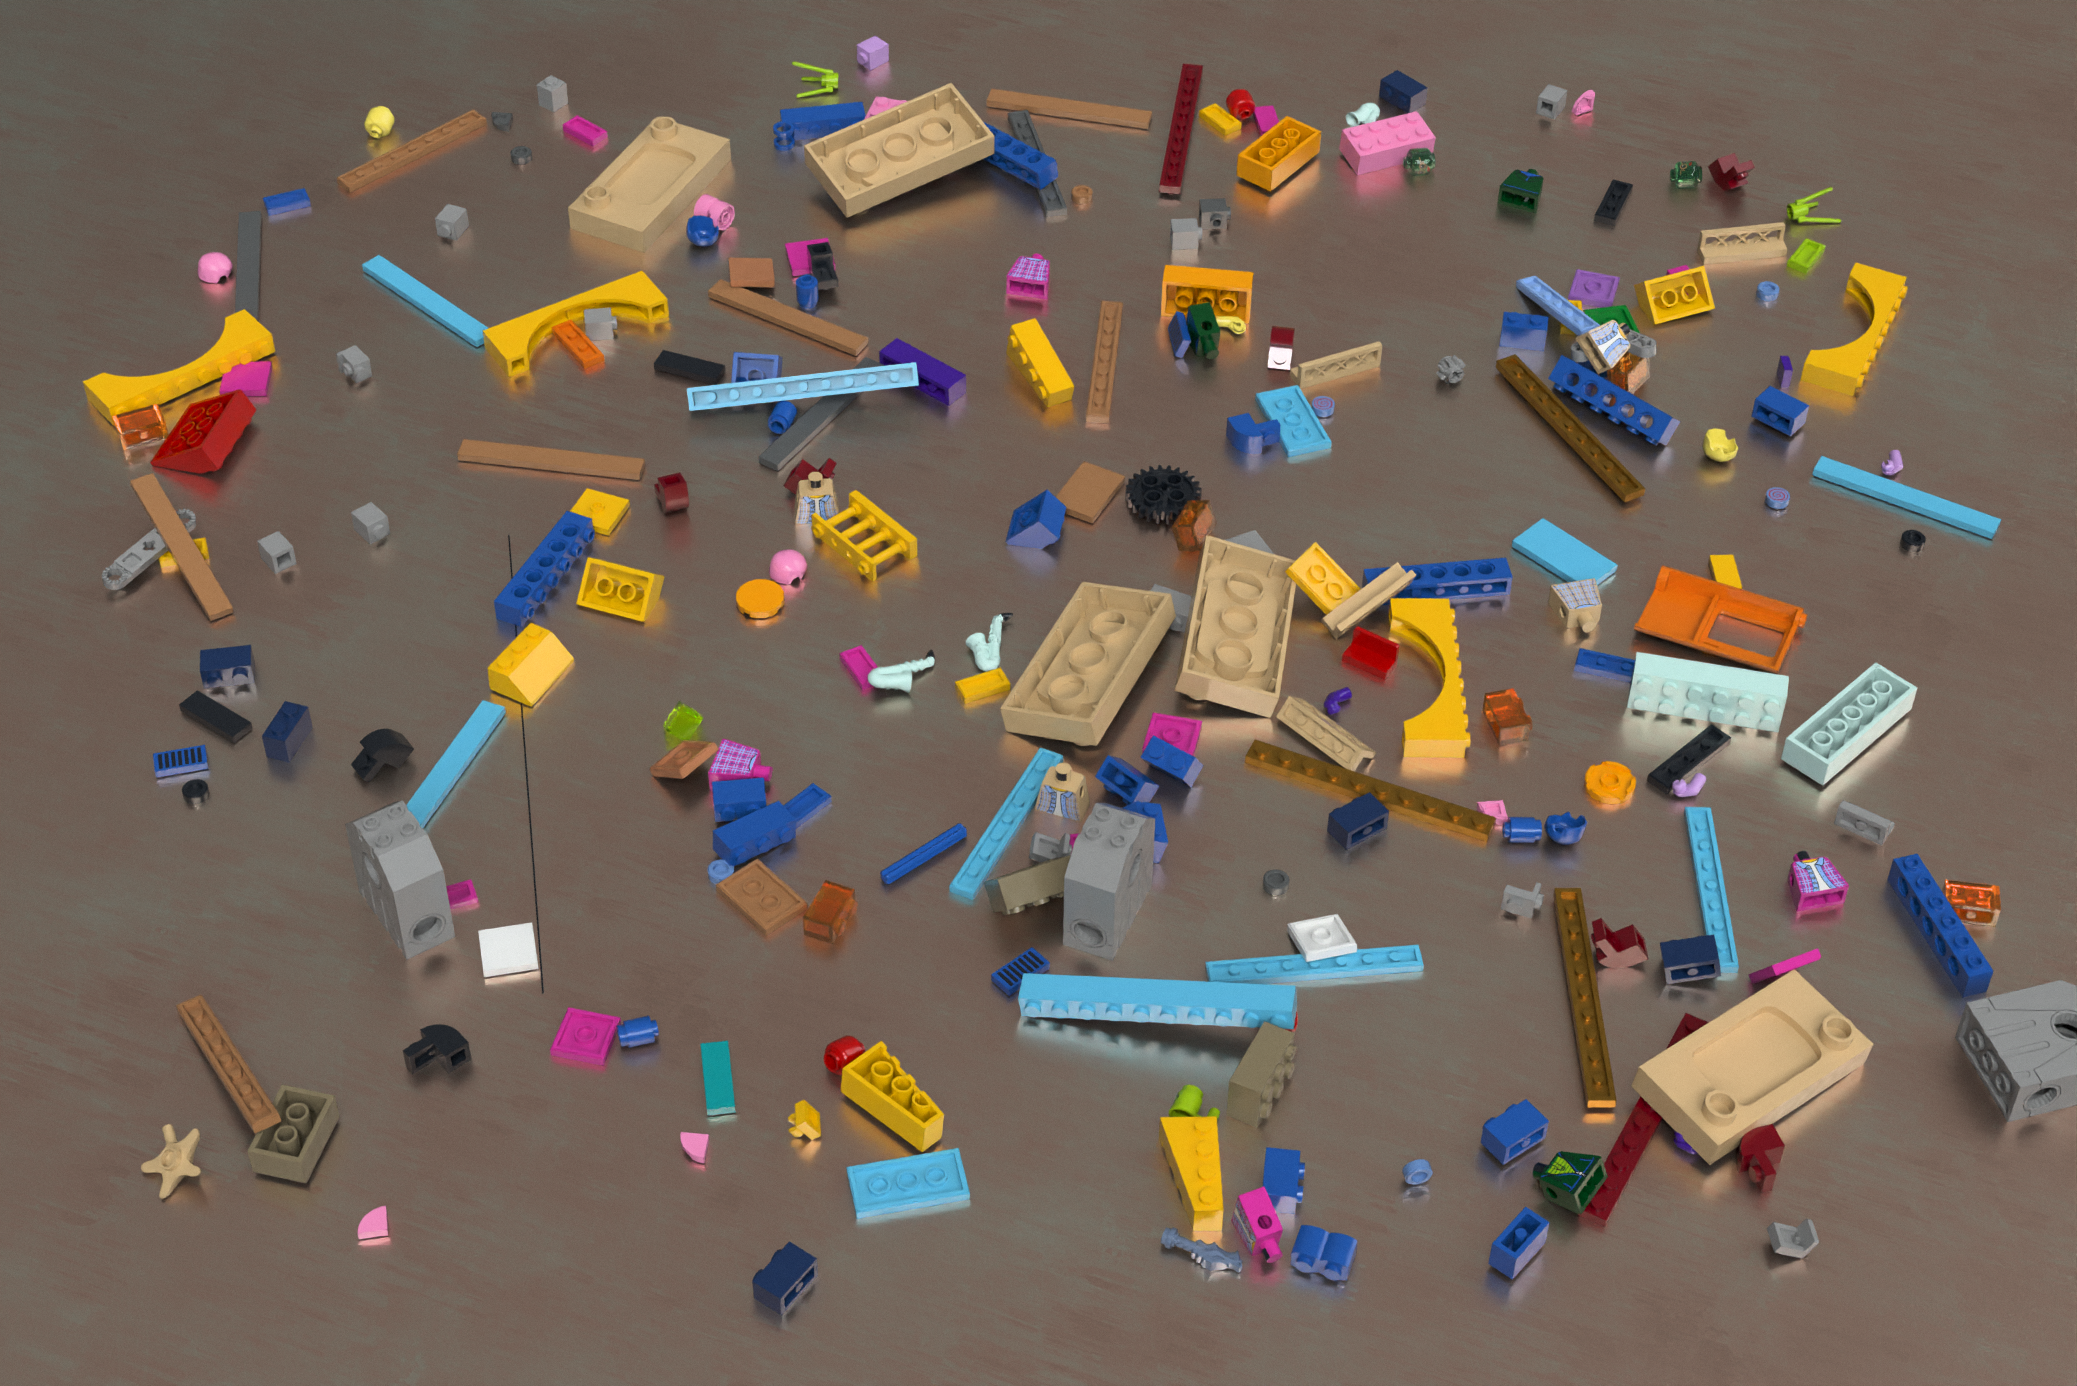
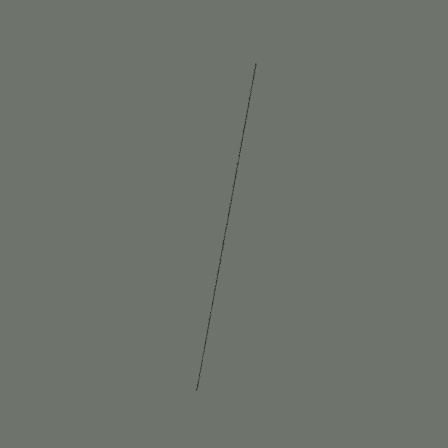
M508 535L509 554H510V555H509V556H510V567H511L510 569H511V579H512V578H513V573H512L510 535ZM515 624V636L517 637V627ZM521 703V715H522L521 717H522V727H523V728H522V729H523V744H524V756H525L524 758H525V771H526V783H527L526 785H527V796H528L527 798H528L530 836H531L530 838H531V849H532L531 851H532V862H533V863H532V864H533V877H534V888H535V889H534V890H535V904H536L535 906H536V917H537L536 919H537V931H538L537 933H538V944H539V955H540L539 958H540V971H541V985H542V994H544L543 974H542V960H541V946H540V933H539V920H538V906H537V893H536V880H535V867H534L533 840H532V828H531L532 826H531V813H530V800H529V786H528V773H527V760H526V746H525V734H524L523 706H522V703Z

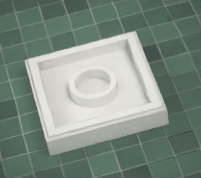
M1338 914L1287 924V932L1306 962L1357 952V944Z
M532 922L478 931L484 977L539 969Z

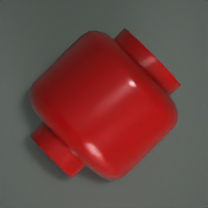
M1233 90L1226 99V106L1230 115L1237 120L1247 119L1255 111L1254 100L1247 90Z
M847 1035L827 1045L824 1054V1064L830 1072L842 1076V1068L865 1053V1047L853 1036Z

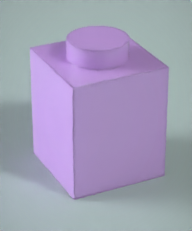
M877 36L857 44V62L870 71L889 61V44Z

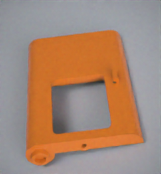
M1662 565L1656 580L1655 589L1638 623L1634 625V630L1700 650L1715 657L1719 656L1778 674L1799 627L1804 628L1808 614L1804 613V608ZM1724 614L1782 632L1784 636L1775 656H1764L1710 639L1708 635L1717 616Z

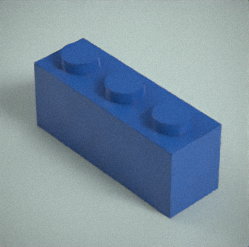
M780 801L774 802L713 830V850L729 866L744 863L761 853H765L776 846L796 838V818Z

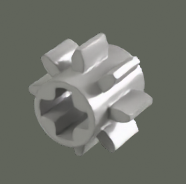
M1456 355L1443 357L1437 365L1440 370L1436 374L1447 384L1460 381L1465 374L1462 369L1466 365Z

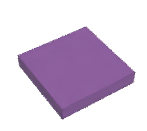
M1576 269L1568 300L1582 301L1584 305L1599 308L1612 307L1620 277Z

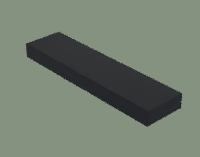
M1711 724L1648 774L1647 782L1668 794L1673 790L1672 784L1675 780H1679V782L1681 779L1686 780L1727 747L1732 737Z

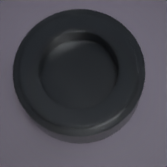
M1907 530L1902 533L1900 545L1907 551L1919 552L1924 548L1926 538L1917 530Z
M200 779L190 780L182 787L183 798L189 804H200L206 801L210 794L208 784Z

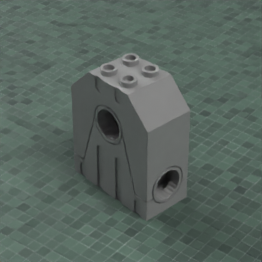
M404 801L393 802L346 823L345 826L359 892L363 898H366L368 905L374 914H377L379 921L386 931H389L398 948H401L404 957L408 960L454 938L455 932L443 868L428 834L420 827L412 812H409Z
M1096 803L1094 805L1091 815L1088 816L1082 827V832L1078 834L1064 877L1063 945L1105 959L1114 960L1117 949L1120 948L1126 937L1127 930L1130 929L1137 911L1140 910L1147 892L1152 887L1155 818L1107 803Z
M2059 980L1966 1003L1955 1038L1962 1046L1971 1064L1975 1067L1984 1085L1990 1091L1992 1098L2003 1112L2007 1122L2077 1105L2076 985Z

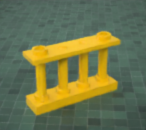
M857 490L849 493V508L825 521L817 513L812 514L811 529L813 534L828 544L872 582L877 580L876 566L897 553L903 554L909 560L917 556V538ZM852 516L861 520V522L841 533L834 528ZM868 528L876 532V534L857 545L848 540ZM883 540L892 545L871 558L864 553V551Z

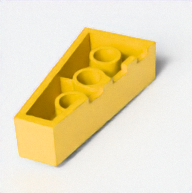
M1036 318L1011 325L1010 333L1007 337L1006 354L1037 393L1039 399L1047 407L1072 400L1074 384Z
M882 1040L842 1068L841 1092L918 1150L923 1152L942 1138L944 1114L925 1091L919 1090L915 1085V1079L902 1070L898 1059L895 1056L891 1057L887 1052V1046Z
M1217 1116L1160 1117L1159 1140L1161 1146L1164 1147L1168 1165L1171 1166L1174 1174L1177 1189L1179 1188L1182 1203L1192 1230L1222 1231L1224 1210Z

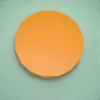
M755 579L748 581L740 586L736 592V606L741 613L744 614L745 612L752 618L771 617L777 614L778 609L784 606V591L780 585L771 580Z
M1604 761L1600 765L1595 766L1594 764L1590 766L1586 771L1584 780L1585 790L1593 799L1601 803L1621 804L1629 800L1635 792V776L1633 777L1628 767L1620 763Z

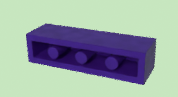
M898 338L879 351V361L884 366L916 362L919 385L912 387L948 406L966 393L965 374Z

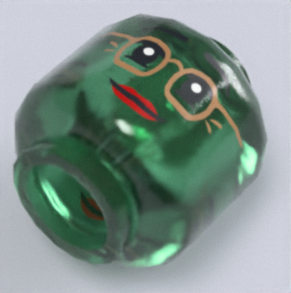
M1428 148L1410 149L1407 156L1403 158L1404 169H1407L1412 176L1429 175L1436 165L1435 155Z
M1696 161L1677 162L1674 169L1670 170V180L1675 183L1678 189L1696 188L1698 183L1702 182V167L1698 166Z

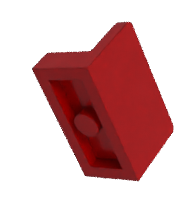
M1356 626L1353 630L1352 643L1342 654V661L1386 680L1397 666L1399 644Z

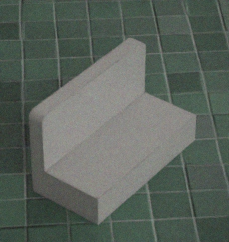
M1844 800L1838 807L1834 822L1835 825L1879 845H1883L1895 825L1894 822Z

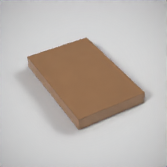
M1083 461L1056 495V498L1066 506L1065 514L1093 524L1125 483V476Z
M755 859L716 884V891L766 936L808 909L807 902L758 859Z

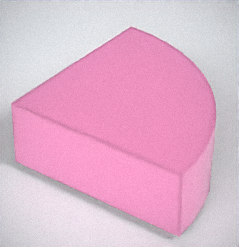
M1592 89L1586 91L1577 99L1572 108L1573 114L1579 115L1593 110L1595 92Z
M1503 800L1477 802V811L1496 817L1495 824L1503 825V822H1507L1508 817Z
M681 1132V1146L684 1151L691 1156L692 1160L705 1163L709 1135Z
M386 1206L378 1207L364 1216L358 1226L359 1239L388 1235Z

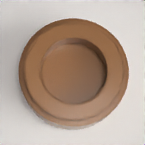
M1086 185L1075 186L1071 190V199L1077 204H1087L1092 200L1093 191Z

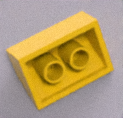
M1704 266L1634 285L1639 307L1653 325L1715 309Z
M588 557L576 604L645 622L659 600L665 576Z
M530 623L487 668L490 689L532 707L574 662V658L551 631Z

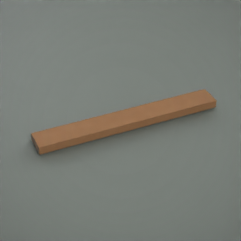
M991 89L987 98L988 107L1015 111L1028 110L1029 113L1148 129L1152 119V111Z
M473 109L337 177V183L351 193L487 125L486 118Z
M722 279L708 290V297L854 356H857L868 345V338L742 287H731L729 282Z
M1101 301L1086 422L1109 424L1123 302Z
M463 439L457 453L458 460L632 480H640L645 467V459L468 439Z
M151 473L131 480L130 484L134 493L209 620L213 621L233 613L232 605L154 474Z
M198 995L176 1005L181 1019L254 1134L282 1122L278 1111L203 996Z

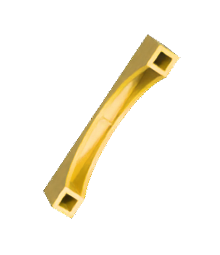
M1855 262L1849 274L1845 292L1863 307L1869 318L1870 327L1860 338L1844 346L1824 350H1811L1804 363L1801 381L1851 396L1854 395L1857 388L1861 389L1865 379L1864 375H1868L1871 362L1874 363L1877 351L1880 350L1884 337L1888 334L1890 324H1893L1896 312L1900 309L1902 299L1906 297L1908 287L1905 286L1907 277Z
M639 271L483 330L485 349L508 377H512L530 370V360L534 350L542 340L552 333L553 326L570 319L573 322L584 320L585 309L611 307L612 316L634 318L650 324L669 316L668 300L643 271Z
M243 309L225 317L224 330L217 343L203 356L185 366L160 374L139 377L117 376L103 372L83 381L88 401L115 426L222 377L223 374L230 372L232 367L240 363L245 365L255 362L276 351L272 334L250 313Z
M1390 598L1388 613L1390 633L1398 635L1422 649L1436 665L1443 684L1439 697L1427 710L1403 722L1401 738L1403 757L1464 758L1466 747H1470V732L1465 730L1468 728V714H1463V711L1466 709V698L1461 696L1464 683L1463 678H1459V675H1461V661L1457 660L1459 657V643L1454 642L1457 639V627L1452 626L1455 620V611L1450 609L1449 599Z

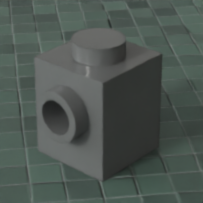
M1225 198L1200 199L1199 222L1202 230L1227 229V220H1231V208L1227 207Z

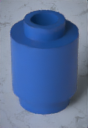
M803 275L796 280V298L802 308H813L819 300L818 280L811 275Z
M788 401L777 402L768 419L770 430L776 434L786 432L797 415L796 407Z
M1508 817L1507 822H1503V837L1507 838L1508 843H1534L1535 840L1540 841L1542 837L1541 820H1535L1534 817Z
M649 1015L623 1021V1024L617 1025L621 1047L628 1046V1048L654 1043V1037L659 1036L656 1020H650Z

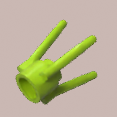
M795 61L792 62L794 66L824 73L822 77H802L803 81L821 82V87L825 88L797 94V98L826 92L833 93V89H838V73H833V70Z
M1832 187L1795 200L1794 203L1787 204L1788 218L1791 221L1797 220L1798 223H1841V219L1805 217L1809 213L1808 208L1819 204L1817 201L1808 204L1805 202L1832 191Z

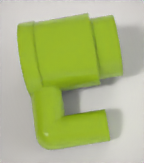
M1194 1085L1183 1086L1170 1107L1169 1117H1203L1198 1114L1203 1102V1092ZM1210 1108L1207 1117L1217 1116L1218 1120L1220 1115L1219 1109Z

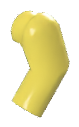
M1216 316L1219 327H1227L1235 334H1241L1246 329L1244 321L1237 316Z

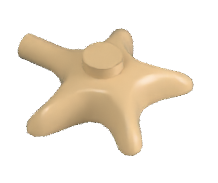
M173 1125L163 1126L162 1132L166 1141L165 1148L158 1157L142 1164L141 1170L143 1172L162 1174L163 1183L159 1194L161 1199L167 1198L185 1176L197 1177L201 1174V1169L193 1163L194 1154L200 1140V1131L198 1129H193L183 1140L178 1142Z

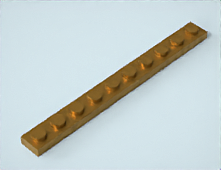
M1516 354L1496 361L1495 368L1624 502L1644 496V486Z
M1256 739L1245 756L1246 764L1355 799L1370 792L1390 811L1485 842L1488 841L1496 823V817Z
M1554 888L1553 897L1587 1108L1615 1107L1617 1100L1581 888Z

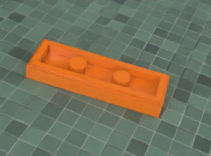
M571 319L552 327L553 335L584 369L604 361L603 353Z

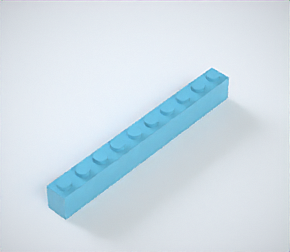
M914 362L687 388L689 411L918 386L919 383L917 365Z
M1023 973L1018 996L1021 1016L1059 1019L1072 1018L1261 1028L1265 1021L1283 1029H1294L1297 1010L1296 986Z

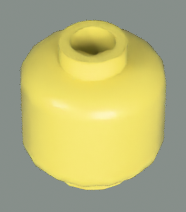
M384 106L374 107L368 112L364 127L374 138L386 137L390 134L395 119L388 108Z

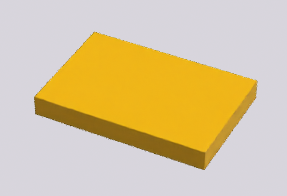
M1316 542L1285 571L1326 615L1361 590Z

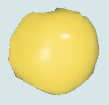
M1713 428L1707 430L1702 444L1704 454L1717 462L1732 460L1738 451L1735 438L1727 439L1726 432L1723 429Z

